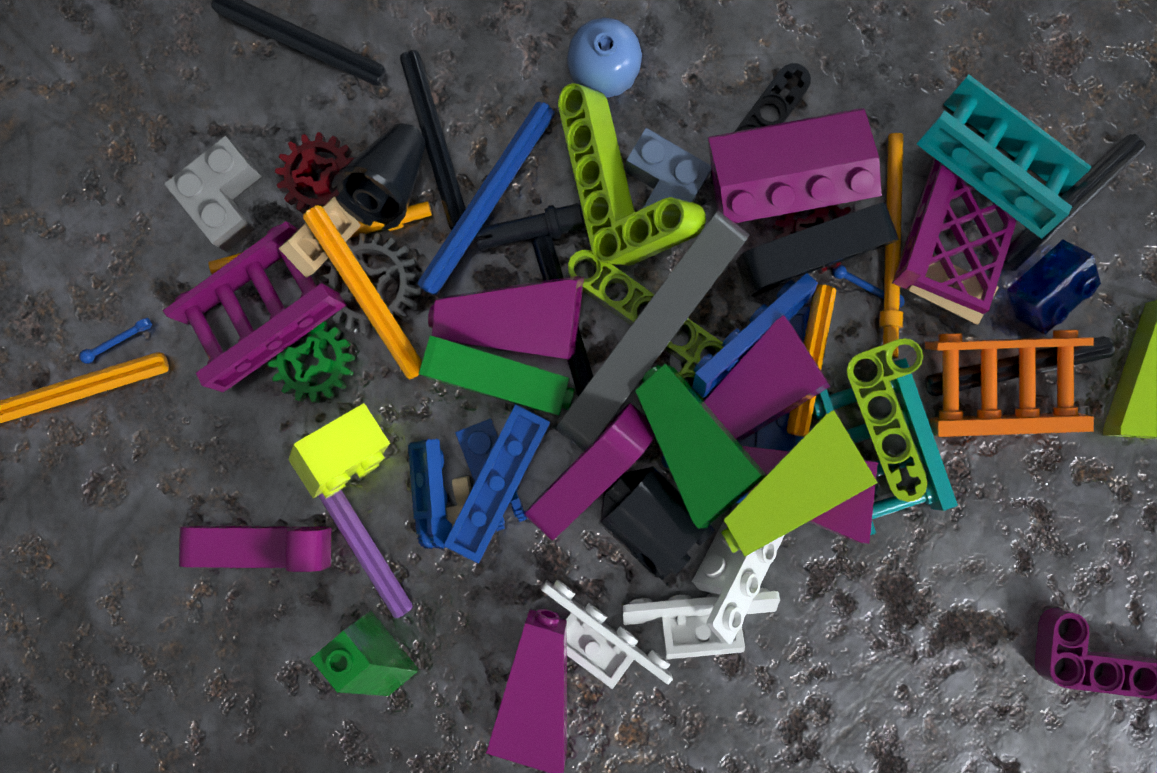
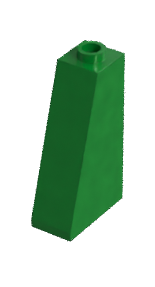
M431 335L429 336L419 374L429 380L560 417L562 409L569 410L575 391L574 388L568 387L570 382L568 377Z
M664 364L662 367L657 365L641 379L643 384L635 391L693 523L698 529L707 528L767 475L679 372L667 364Z
M369 611L342 631L310 658L337 693L389 696L420 670L372 611Z

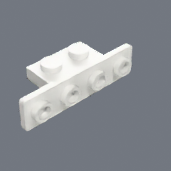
M723 521L692 582L699 590L720 595L707 619V625L723 643L731 644L737 631L742 627L744 617L754 597L758 594L762 580L770 564L774 561L777 550L785 535L744 557L741 550L735 553L731 551L721 531L728 528Z
M548 580L544 582L541 590L570 611L565 619L567 620L568 657L611 689L615 687L633 660L637 661L666 684H670L673 676L667 670L670 663L653 650L647 655L635 646L639 641L635 636L622 627H619L617 631L604 623L607 618L604 613L590 603L584 608L572 599L576 593L561 581L556 580L554 584Z
M760 588L746 614L775 612L780 601L779 592H768V589ZM710 593L704 598L693 599L689 595H676L670 597L668 601L653 602L648 598L632 600L630 604L623 605L624 625L662 622L666 659L742 653L745 650L742 627L737 631L733 642L727 644L723 643L707 625V619L720 596L719 594Z

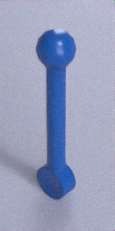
M840 264L835 269H832V275L835 278H844L884 299L883 290L847 272L844 265ZM901 294L899 308L905 303L904 297Z
M149 318L139 320L135 323V326L92 350H82L79 358L85 364L92 363L98 354L138 332L151 328L153 325Z

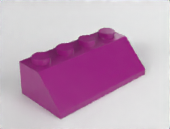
M864 108L707 137L716 209L734 223L882 196L879 155Z

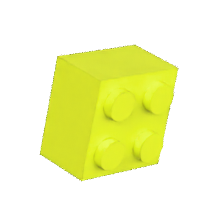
M365 403L294 443L288 460L313 499L322 493L325 498H328L346 487L345 483L351 479L350 476L357 473L359 478L379 467L378 463L385 459L383 453L390 442Z

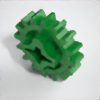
M324 321L277 354V360L268 362L269 367L277 368L279 371L272 377L273 382H285L281 392L289 395L296 390L295 400L303 402L307 394H309L311 402L319 403L320 393L332 399L334 398L332 389L334 386L341 389L346 388L341 378L343 375L353 376L354 372L346 368V362L355 360V356L344 351L351 345L349 340L342 339L338 341L342 332L340 329L334 327L327 332L328 323ZM307 337L306 343L297 348H292L299 340ZM327 341L335 351L336 361L332 360L327 352L329 345ZM314 356L318 358V365L306 364V357ZM288 361L292 363L296 371L294 378L289 371ZM327 373L332 374L325 382L316 385L318 378Z

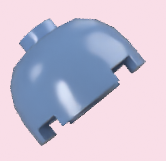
M606 17L590 20L578 28L570 41L567 56L570 77L576 84L602 92L606 98L620 95L632 87L635 78L640 72L642 61L639 40L633 30L618 19Z

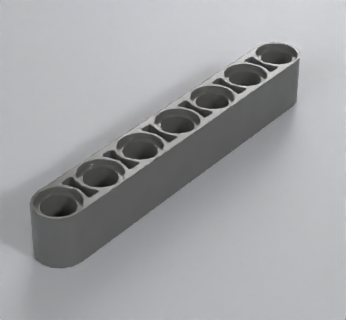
M716 212L556 426L555 430L583 451L598 438L750 236L748 232L721 212Z

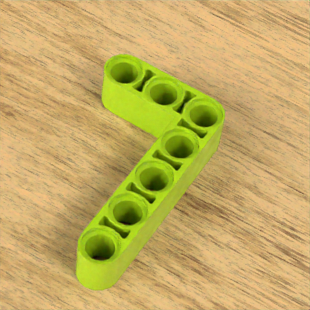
M576 83L565 86L559 95L558 108L594 257L603 263L630 266L698 236L705 227L706 214L704 209L697 203L668 197L637 212L634 211L606 96L600 91Z
M580 250L574 253L568 262V276H577L574 269L578 263L583 261L592 263L595 266L596 272L592 277L584 279L582 292L632 326L638 318L637 309L642 305H647L655 294L614 265L598 261L591 250ZM612 283H619L625 287L627 296L623 300L613 301L606 295V288ZM687 318L681 326L688 333L689 339L687 344L677 346L670 341L664 350L684 363L679 370V374L684 379L694 381V368L701 360L700 354L702 350L711 348L718 353L723 348V342Z

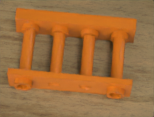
M1053 330V337L963 340V333L938 334V341H926L925 349L942 351L943 410L939 411V417H927L933 435L937 437L1094 432V416L1078 413V407L1074 406V346H1094V338L1078 337V330ZM1035 347H1057V406L1053 407V413L1040 414V408H1036ZM1019 348V408H1015V414L1002 415V410L997 409V349ZM981 349V409H977V416H963V411L959 410V350Z

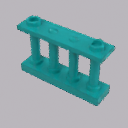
M968 74L944 102V105L954 112L953 115L944 110L921 136L917 145L1042 239L1069 215L1072 208L1070 204L1058 196L1059 192L1062 194L1066 193L1091 169V166ZM968 122L985 135L982 139L967 128L965 123ZM997 145L1016 158L1015 161H1011L995 149ZM1028 168L1046 181L1045 186L1027 173Z
M906 358L894 361L899 367H909ZM912 373L891 380L892 387L925 470L927 488L924 495L916 501L906 502L898 499L896 496L874 502L872 520L923 502L926 505H930L933 510L945 511L957 507L956 498ZM849 388L831 395L828 394L826 389L817 394L813 409L814 418L821 420L834 409L857 402L853 389ZM866 424L846 430L854 444L871 438ZM910 456L901 463L889 465L891 469L898 465L902 469L906 467V462H914V460ZM880 460L874 461L878 462L876 477L884 475ZM873 522L871 524L870 535L876 534Z

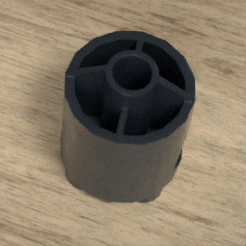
M653 466L624 472L606 490L603 497L601 519L598 522L654 577H659L661 580L666 578L671 572L675 575L681 571L691 559L687 552L695 543L698 546L702 545L715 530L712 525L700 529L696 527L680 492Z

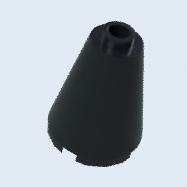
M395 124L337 172L332 182V189L336 186L339 192L336 200L349 215L368 226H371L374 221L384 224L382 229H392L401 223L407 213L426 146L421 132L409 124Z

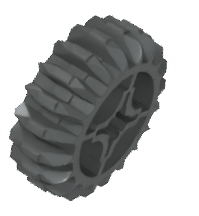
M360 233L358 245H355L349 238L346 244L362 269L374 280L379 281V284H375L377 286L376 290L393 317L398 316L402 321L408 322L410 318L403 312L406 306L412 310H417L418 304L410 299V295L420 296L423 292L420 287L411 285V283L418 282L422 276L420 272H409L418 265L417 260L414 257L405 259L408 256L409 249L405 245L396 249L397 241L393 237H389L383 244L382 235L374 233L371 243H369L365 233ZM382 256L390 259L396 265L388 269L385 266L379 269H371L365 262L364 257ZM327 259L323 265L331 269L330 273H320L318 279L329 283L328 287L340 293L346 304L344 308L332 316V320L336 323L345 320L344 329L352 332L358 325L359 334L367 336L370 325H372L366 314L353 312L348 307L347 303L353 300L356 301L347 286H345L346 291L342 292L343 279L331 260ZM400 276L399 292L395 300L388 306L386 291L389 286L396 282L395 278ZM372 325V328H373L374 333H375L377 336H379V334L377 333V331L375 330V328H374L373 325Z

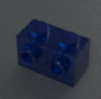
M1062 239L1007 289L1016 318L1044 335L1057 324L1062 323L1073 309L1083 300L1091 297L1101 285L1094 255Z

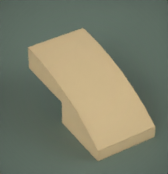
M335 196L323 206L345 242L361 226L354 217L349 215L339 205ZM306 222L279 248L306 278L316 272L329 258Z

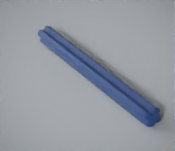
M537 102L419 279L418 286L428 294L437 295L553 119L555 111L547 103Z

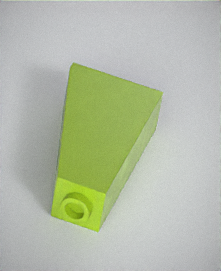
M1157 300L1145 303L1103 427V436L1157 439Z
M834 410L826 414L724 519L728 528L721 531L733 553L741 550L745 557L878 483Z

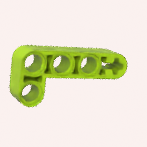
M904 338L857 354L848 363L847 374L890 489L898 499L911 502L918 500L924 495L927 488V478L891 380L916 371L922 364L923 353L918 343ZM904 344L913 347L917 355L915 363L907 368L897 366L892 357L896 347ZM870 359L875 362L878 369L877 376L871 381L860 380L855 374V366L858 361ZM877 396L887 398L892 405L891 413L884 418L873 416L869 411V402L872 398ZM889 434H898L906 441V448L900 454L893 455L885 451L882 442ZM911 456L914 462H906V467L911 477H919L920 479L915 482V490L909 491L906 486L899 487L897 483L902 481L901 469L899 465L891 469L889 464L901 463Z

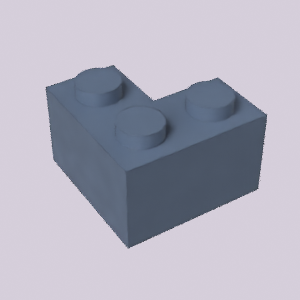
M645 128L626 160L625 172L654 189L643 207L645 208L668 197L693 202L711 172V165L650 129Z

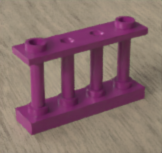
M287 221L271 228L265 237L196 287L177 296L175 302L163 310L166 317L187 325L191 324L209 358L207 365L196 372L202 386L224 393L346 306L340 293L322 283L316 286L311 275L306 278L279 250L298 230V228ZM281 258H283L302 292L300 299L287 308L284 307L264 271ZM252 280L271 314L269 321L256 330L253 329L234 294L236 290ZM220 302L240 337L238 343L223 352L204 316V313Z

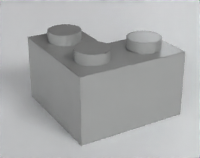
M224 136L165 183L166 187L210 242L225 252L256 229L233 199L262 176L239 147L227 136Z

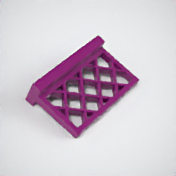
M934 158L892 283L905 289L910 285H914L981 314H985L990 309L1017 220L993 202V205L980 210L971 194L976 189L971 185L967 186L962 178ZM961 196L970 214L956 218L949 204L952 199ZM997 211L1004 226L1001 231L992 233L984 215ZM974 219L983 238L969 243L960 224ZM951 228L960 246L946 252L939 239V234ZM986 243L994 258L992 263L982 267L973 248ZM963 252L973 271L959 276L949 257ZM940 261L949 280L940 283L925 277L929 265ZM976 276L983 289L981 299L969 295L962 281Z

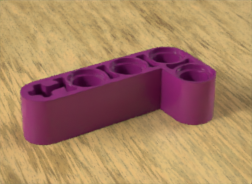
M629 403L611 421L603 433L533 502L524 515L553 541L644 453L655 437L648 419L634 405Z
M183 526L180 527L179 567L286 568V571L290 572L321 571L331 567V527Z
M1050 608L1040 616L1036 641L1035 669L1042 678L1068 689L1157 700V659L1089 651V625L1081 615L1060 608ZM1067 619L1068 630L1060 637L1059 625L1063 620ZM1063 658L1065 663L1064 670L1056 675L1055 665L1058 660ZM1102 664V675L1095 680V668ZM1138 669H1140L1141 678L1136 684H1134V673Z

